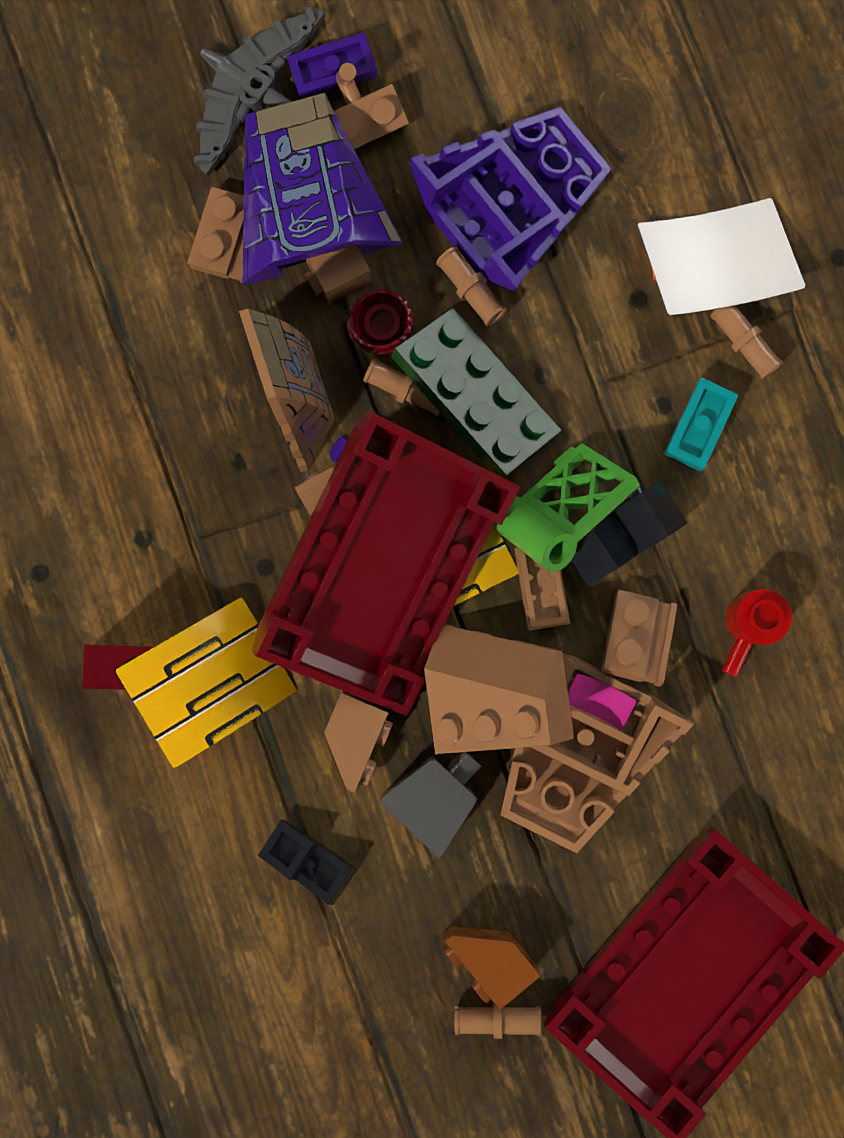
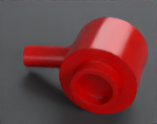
M759 589L742 593L731 601L726 612V624L736 641L721 671L737 678L752 645L773 644L781 640L788 633L792 623V612L783 596L772 590Z

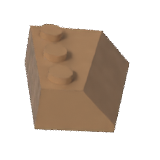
M444 624L436 642L433 643L424 668L435 754L548 746L574 738L561 650L518 640L503 639L491 636L488 633L457 628L458 626Z

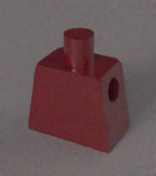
M84 644L82 689L126 690L116 673V669L154 647Z

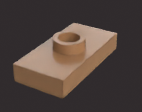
M516 547L514 551L527 630L570 624L562 570L555 572L547 571Z

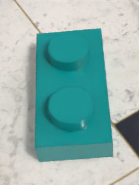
M701 377L690 395L663 454L695 470L703 471L739 395Z

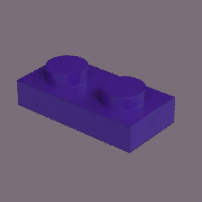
M365 32L287 56L300 99L339 90L336 74L344 63H351L355 66V84L377 78V68Z

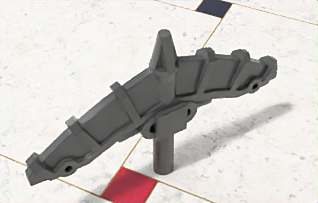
M309 5L304 7L305 13L282 22L277 18L272 21L273 27L252 39L249 36L242 38L244 44L228 56L206 48L201 50L200 55L216 71L211 89H205L202 95L207 100L203 122L196 124V131L201 133L200 155L194 157V164L200 167L202 173L209 176L218 163L226 158V153L233 144L235 131L240 123L244 122L246 114L257 112L260 109L263 110L266 105L275 107L292 102L276 91V75L286 65L287 56L303 50L307 42L313 39L314 32L325 18L323 11L318 8L312 10Z

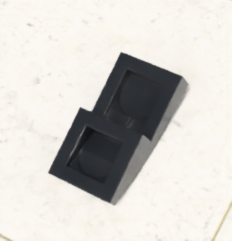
M282 819L258 854L260 858L289 880L298 881L328 905L335 904L357 870L356 867L335 852Z

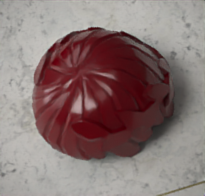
M378 289L372 291V293L366 292L355 301V305H352L350 312L352 316L348 318V332L355 345L362 350L375 355L392 354L396 347L410 338L414 324L413 313L408 302L398 293L389 289Z

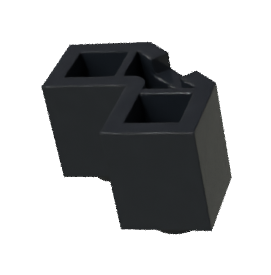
M661 481L647 489L640 483V486L624 500V504L610 512L577 543L576 553L571 561L587 586H590L638 554L667 538L688 522Z

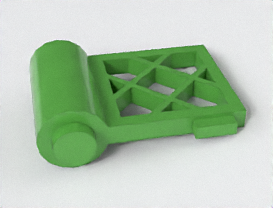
M583 443L577 448L571 446L554 461L555 467L522 497H515L502 525L497 523L493 525V528L550 572L559 571L567 566L576 553L577 543L640 486L635 476ZM584 460L592 464L591 472L572 475V471ZM613 480L620 482L611 492L598 494L599 483ZM590 484L589 495L570 498V489L572 487ZM561 489L560 500L544 503L540 501L549 491ZM588 507V513L575 525L568 521L569 510Z

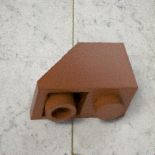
M450 926L444 931V939L447 943L443 948L444 952L458 969L463 966L467 968L474 977L470 982L472 987L485 1003L492 1000L501 1010L540 977L537 965L510 932Z

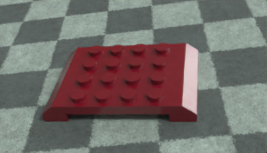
M367 411L353 428L258 625L252 649L253 654L258 658L407 716L425 681L421 671L429 657L433 643L436 642L494 523L502 525L520 486L371 411Z
M711 827L689 845L557 999L543 1024L552 1036L666 1138H687L706 1116L703 1106L814 975L818 979L824 976L844 952V942L716 829Z

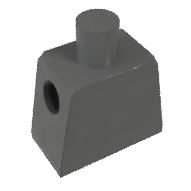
M460 752L447 767L432 755L380 796L379 803L440 858L478 799L477 795L466 783L481 768V765L467 752Z

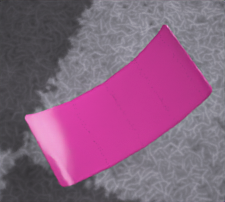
M581 674L576 675L568 690L570 706L587 711L607 721L619 730L623 729L636 704V700L601 681Z

